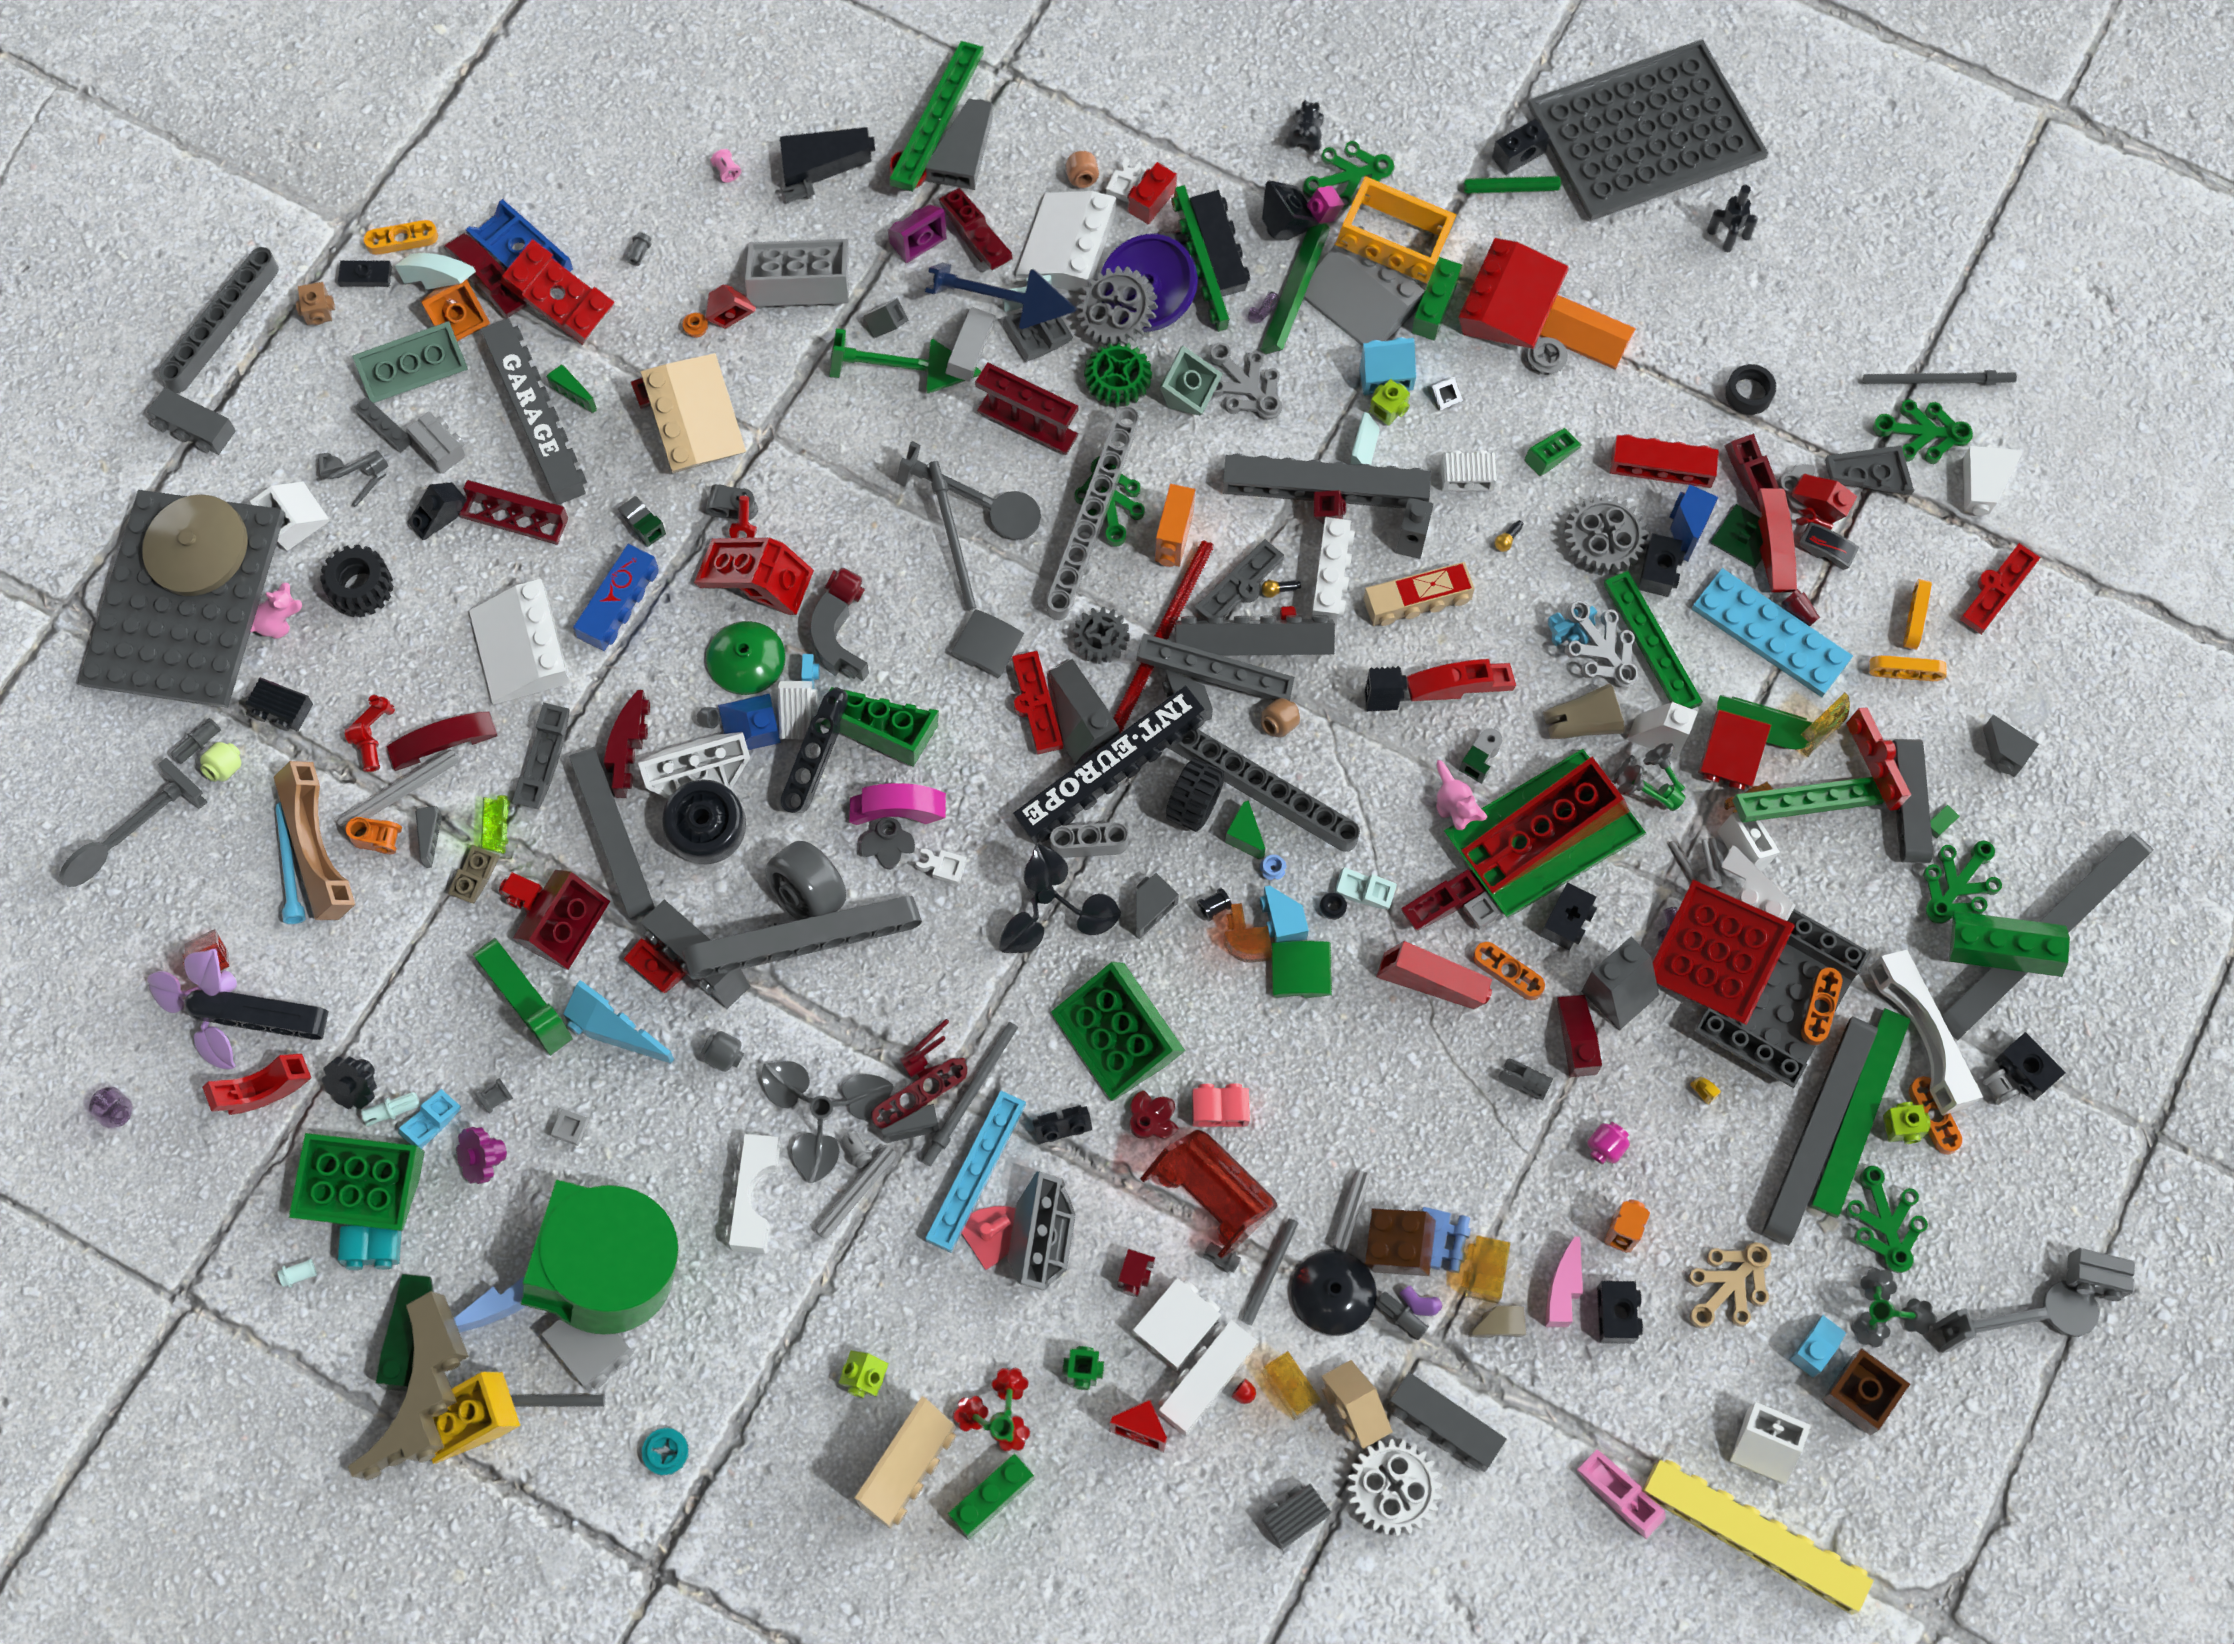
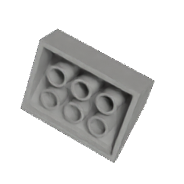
M848 239L749 242L745 275L747 298L757 308L767 306L790 307L792 305L815 306L817 304L841 305L849 303Z
M1334 245L1314 270L1304 299L1363 346V343L1373 340L1386 341L1417 312L1425 290L1403 273Z

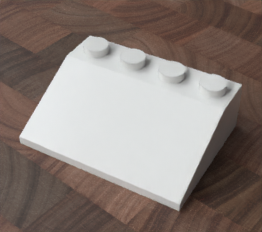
M1094 191L1045 193L1016 277L1026 279L1029 277V271L1035 269L1041 276L1051 275L1053 287L1086 295L1083 286L1091 287L1089 279H1093L1116 215V197Z
M541 579L515 585L469 610L493 705L571 684L548 595Z

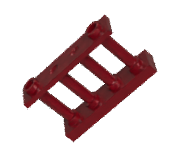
M987 362L975 381L976 388L987 392V395L977 409V413L1067 455L1079 436V433L1068 428L1078 412V405Z

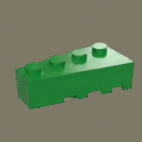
M844 690L848 695V703L840 722L839 733L914 767L938 727L939 710L930 708L929 711L916 708V705L906 703L904 706L890 703L889 699L879 698L877 700L868 698L865 694ZM828 719L821 722L822 725L830 728L831 725Z

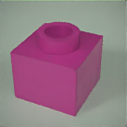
M1333 186L1317 188L1307 207L1320 224L1334 221L1345 204Z

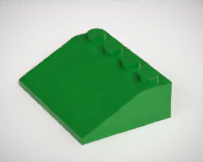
M1110 962L1051 1011V1014L1111 1101L1116 1100L1150 1078L1185 1052V1049L1125 963Z
M305 1133L289 1218L403 1231L420 1180L425 1151L414 1145Z

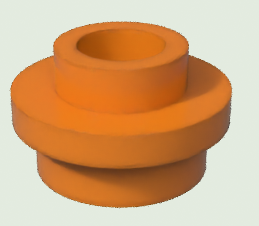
M691 313L684 318L683 329L691 337H701L708 329V321L701 313ZM699 322L697 325H691L692 323Z

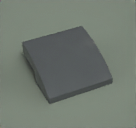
M1021 312L1004 317L1002 323L1026 362L1046 355L1073 339V335L1061 317L1020 329Z
M975 609L951 654L972 667L977 665L994 677L999 678L1020 643L1024 632L990 614Z

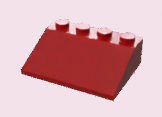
M1494 238L1458 317L1463 335L1534 349L1569 267L1519 242Z

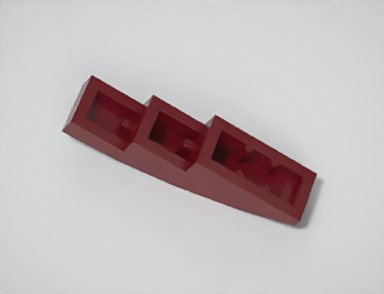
M1467 869L1450 881L1445 880L1401 908V911L1417 932L1458 911L1466 903L1485 891L1488 893V891L1473 870L1469 871Z

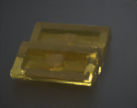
M1845 692L1801 734L1808 741L1805 745L1806 748L1801 749L1807 757L1846 721L1850 710V700Z

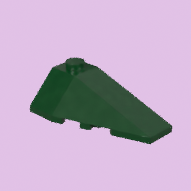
M402 1274L380 1354L375 1382L382 1389L408 1390L413 1370L414 1339L412 1323L406 1305L431 1291L434 1292L432 1277Z

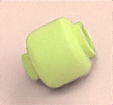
M216 742L200 757L201 772L205 777L214 782L228 780L241 767L240 751L231 743Z

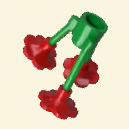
M1001 1368L997 1372V1377L992 1381V1388L998 1392L1000 1399L1005 1400L1004 1411L995 1413L990 1418V1421H986L985 1418L988 1416L989 1410L983 1405V1400L979 1396H972L970 1399L963 1397L958 1401V1408L953 1412V1419L959 1423V1428L965 1432L971 1429L979 1430L982 1427L986 1431L991 1430L994 1439L1000 1442V1448L1003 1451H1010L1011 1449L1016 1451L1022 1450L1025 1447V1440L1030 1436V1429L1024 1426V1420L1020 1416L1013 1418L1010 1416L1012 1414V1399L1018 1400L1022 1398L1023 1391L1028 1388V1379L1022 1376V1371L1019 1368H1012L1010 1370Z

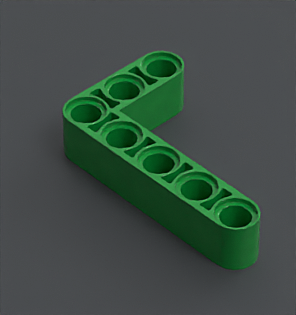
M493 938L472 954L550 1056L573 1040L557 1012L549 1003L546 1004L496 938Z

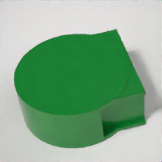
M556 1179L523 1280L521 1305L555 1313L556 1316L570 1326L594 1334H617L639 1327L661 1309L672 1288L678 1258V1239L670 1217L657 1202L637 1190L613 1185L588 1188Z

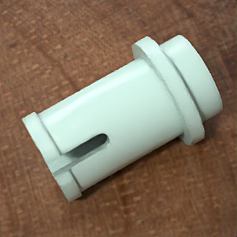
M312 1259L288 1268L282 1266V1270L277 1271L282 1287L289 1286V1288L293 1287L292 1284L317 1276Z

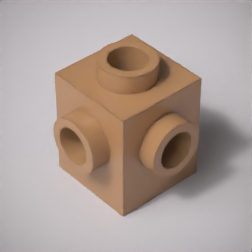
M319 282L298 286L300 301H296L298 315L304 317L307 325H320L324 322L333 321L331 311L335 310V303L332 295L328 294L324 283Z

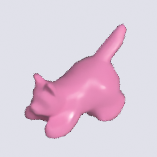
M285 582L281 584L277 591L266 592L265 595L268 599L258 605L251 632L255 631L264 637H272L274 639L281 638L289 632L290 627L286 618L299 612L302 608V602L292 599L290 585Z
M1438 760L1436 763L1437 770L1443 782V785L1437 792L1436 808L1439 815L1443 818L1451 816L1454 827L1457 830L1465 829L1469 822L1486 820L1487 815L1475 803L1471 788L1466 783L1454 779L1446 765L1441 760Z

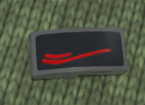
M1812 522L1808 523L1798 543L1815 557L1825 556L1843 570L1850 568L1859 549V546L1847 538Z

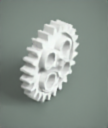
M1390 1439L1386 1448L1381 1441H1378L1377 1451L1368 1446L1366 1449L1368 1457L1361 1453L1358 1455L1357 1458L1362 1465L1353 1463L1351 1466L1357 1474L1348 1475L1347 1480L1353 1482L1354 1485L1348 1487L1346 1491L1355 1494V1497L1349 1500V1504H1358L1359 1507L1354 1512V1515L1362 1513L1365 1515L1362 1521L1363 1525L1372 1521L1373 1532L1381 1526L1383 1527L1384 1536H1387L1390 1529H1393L1395 1536L1399 1537L1403 1528L1407 1535H1411L1412 1525L1421 1530L1423 1528L1421 1519L1428 1523L1432 1520L1427 1511L1435 1513L1438 1511V1507L1432 1502L1442 1499V1496L1435 1493V1490L1441 1489L1443 1485L1434 1482V1479L1440 1475V1472H1431L1430 1468L1435 1463L1434 1460L1426 1463L1424 1458L1427 1452L1424 1451L1417 1455L1415 1453L1416 1444L1408 1450L1406 1449L1405 1440H1402L1399 1447H1395L1394 1440ZM1395 1460L1401 1461L1406 1467V1472L1401 1475L1394 1473L1391 1469V1462ZM1380 1465L1385 1468L1392 1484H1400L1401 1488L1398 1490V1493L1409 1505V1511L1405 1510L1397 1492L1393 1491L1390 1493L1388 1491L1391 1484L1388 1478L1379 1470ZM1370 1476L1378 1477L1382 1483L1381 1489H1370L1367 1486V1478ZM1412 1485L1419 1487L1422 1491V1498L1419 1500L1411 1499L1407 1493L1408 1487ZM1384 1502H1394L1398 1507L1397 1515H1387L1383 1510Z

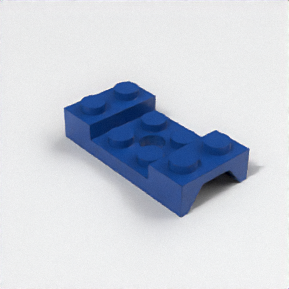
M504 199L499 201L494 216L481 227L469 226L465 229L467 235L481 245L506 270L532 239L552 253V259L569 272L573 270L570 258ZM516 243L525 244L521 250L512 249Z

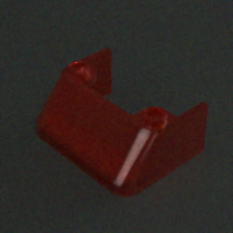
M1195 1130L1165 1147L1140 1178L1144 1183L1157 1176L1159 1182L1167 1188L1183 1186L1220 1223L1217 1228L1218 1239L1225 1245L1217 1254L1220 1259L1238 1248L1277 1208V1202L1274 1197L1208 1133L1202 1130Z

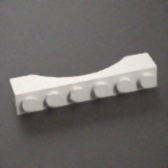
M1908 950L1881 956L1868 967V970L1879 992L1901 1008L1920 1033L1931 1065L1930 1092L1941 1114L1946 1115L1969 1108L1983 1096Z

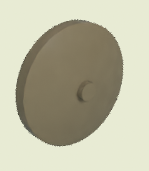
M191 495L178 499L162 509L147 529L142 550L146 570L153 580L171 593L182 596H198L209 593L230 580L242 564L248 541L246 526L238 512L220 498L211 495Z

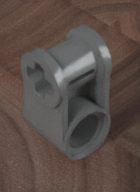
M715 484L710 489L706 512L718 518L738 519L739 497L746 495L749 497V520L757 515L758 506L753 493L749 489Z

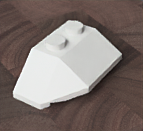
M743 732L714 735L665 749L639 761L638 764L646 789L668 799L676 789L695 780H713L732 789L750 760V755Z

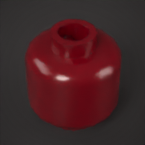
M844 567L838 571L833 570L825 586L828 593L847 603L848 606L852 604L853 600L859 602L865 591V588L861 587L862 577Z

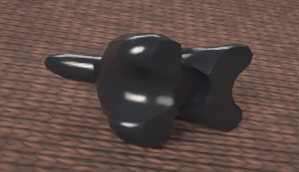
M1304 100L1302 101L1301 109L1295 111V123L1289 130V137L1286 139V143L1290 148H1295L1300 143L1307 144L1311 151L1315 152L1322 147L1320 127L1324 123V115L1319 112L1320 104L1318 102L1308 103V101Z

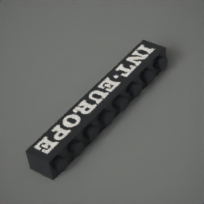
M1185 685L1013 812L1015 818L1035 844L1050 839L1053 829L1061 825H1069L1080 811L1092 808L1100 796L1115 791L1119 786L1118 783L1126 777L1128 779L1132 778L1146 762L1149 761L1151 763L1157 760L1162 754L1161 751L1169 745L1173 747L1181 742L1184 738L1183 735L1188 731L1200 728L1207 718L1204 707Z

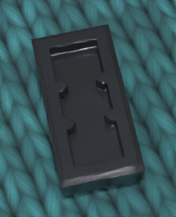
M340 260L338 284L340 287H390L392 264L390 261Z

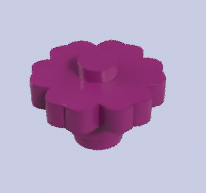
M482 1127L465 1128L458 1135L460 1144L456 1147L458 1164L462 1167L464 1178L470 1184L487 1183L494 1176L492 1166H497L502 1161H505L507 1156L506 1146L501 1139L490 1138L489 1134Z

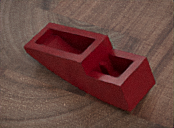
M1753 433L1725 444L1724 447L1742 486L1758 511L1761 512L1757 498L1760 488L1779 489L1767 455L1762 456Z

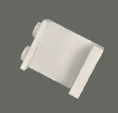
M1178 1278L1133 1330V1336L1176 1373L1183 1366L1187 1356L1213 1325H1217L1221 1320L1220 1308L1208 1298L1203 1300L1196 1294L1198 1290L1193 1284L1187 1280L1182 1282Z

